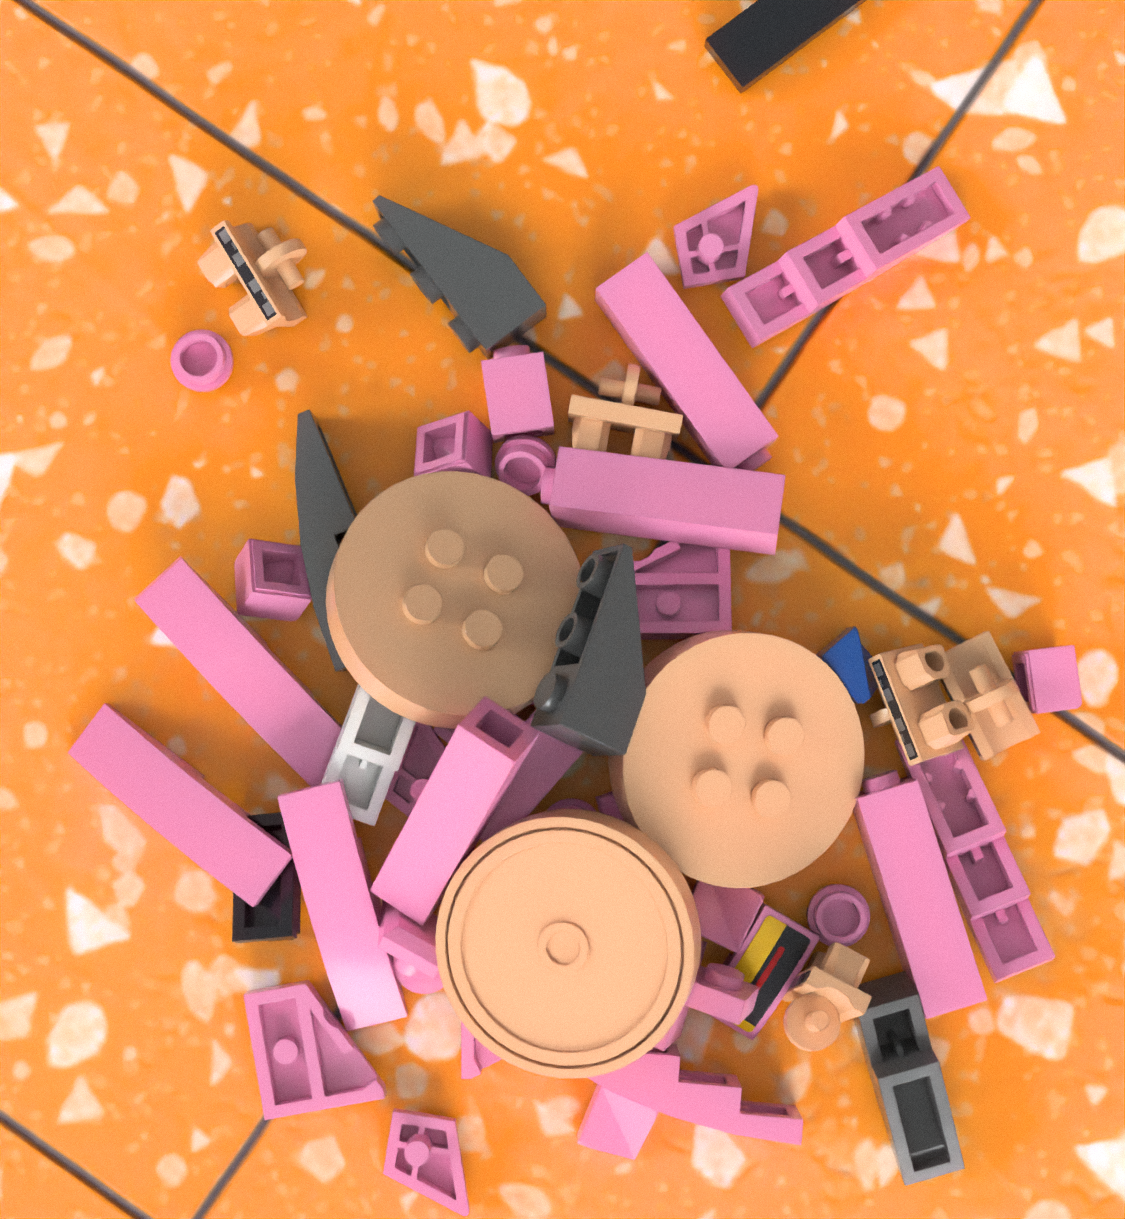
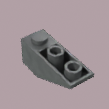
M380 195L372 201L380 218L378 222L372 225L394 256L404 250L418 269L412 272L410 276L427 300L434 304L441 298L455 316L447 324L468 353L479 348L487 360L493 358L494 350L509 346L547 317L545 302L509 255Z
M624 543L594 550L582 564L576 580L579 591L572 611L561 622L556 634L555 644L558 650L550 672L540 681L534 695L536 711L530 726L592 756L626 754L646 696L632 547Z

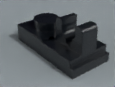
M281 812L248 816L250 820L290 849ZM293 857L258 905L250 906L233 892L232 942L248 943L293 940L297 938V934H300L301 885Z

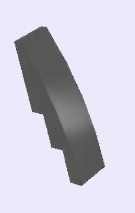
M306 410L297 416L295 486L300 545L314 610L335 672H344L347 668L335 648L328 625L326 588L334 557L357 513L320 423L310 410Z

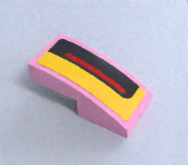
M762 903L738 954L735 952L733 955L729 953L722 964L739 970L745 976L743 981L760 987L754 1009L739 1025L715 1016L712 1017L753 1040L785 996L820 937L769 905Z

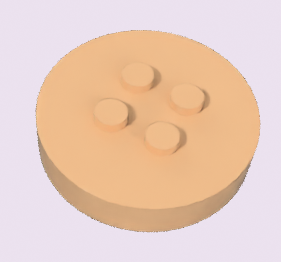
M440 471L414 476L394 484L372 499L359 512L346 532L334 557L326 588V612L330 634L343 664L357 683L377 702L407 719L434 727L456 729L458 724L485 696L515 715L534 701V695L540 681L550 672L558 650L555 644L558 628L564 618L571 613L579 591L576 580L580 564L573 547L557 522L545 509L520 490L491 477L468 472Z
M744 630L710 631L691 636L674 644L655 657L644 668L646 696L625 755L608 756L609 777L613 796L624 821L653 839L671 857L682 873L703 883L719 887L752 888L768 885L790 877L813 863L831 846L844 829L855 807V798L859 796L864 772L865 749L860 719L854 702L839 677L817 655L799 644L774 635Z
M558 809L529 815L501 829L478 846L461 864L446 889L438 914L435 936L436 958L443 988L454 1011L468 1031L483 1046L506 1062L523 1070L554 1078L577 1079L607 1074L627 1066L650 1051L666 1035L685 1005L696 980L701 954V928L694 897L687 881L671 857L653 839L631 824L610 815L582 809Z

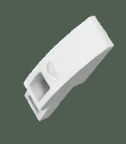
M359 684L357 685L321 784L343 779L352 818L375 826L395 771L398 772L416 722L389 710L370 696Z

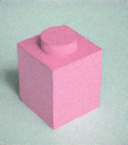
M528 345L507 346L494 350V359L481 361L493 442H505L517 435H531L535 437L554 435V421L544 353H530Z

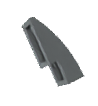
M906 971L861 983L858 989L872 996L865 1014L854 1018L879 1109L904 1185L908 1186L965 1169L940 1062L931 1046L919 993Z

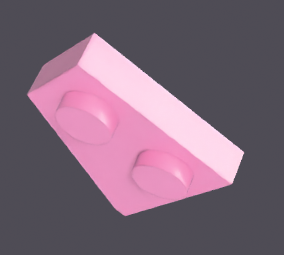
M670 541L654 549L649 557L641 561H634L641 640L687 639L705 632L732 630L730 549Z
M309 980L249 990L243 995L265 1120L385 1099L387 1091L384 1081Z

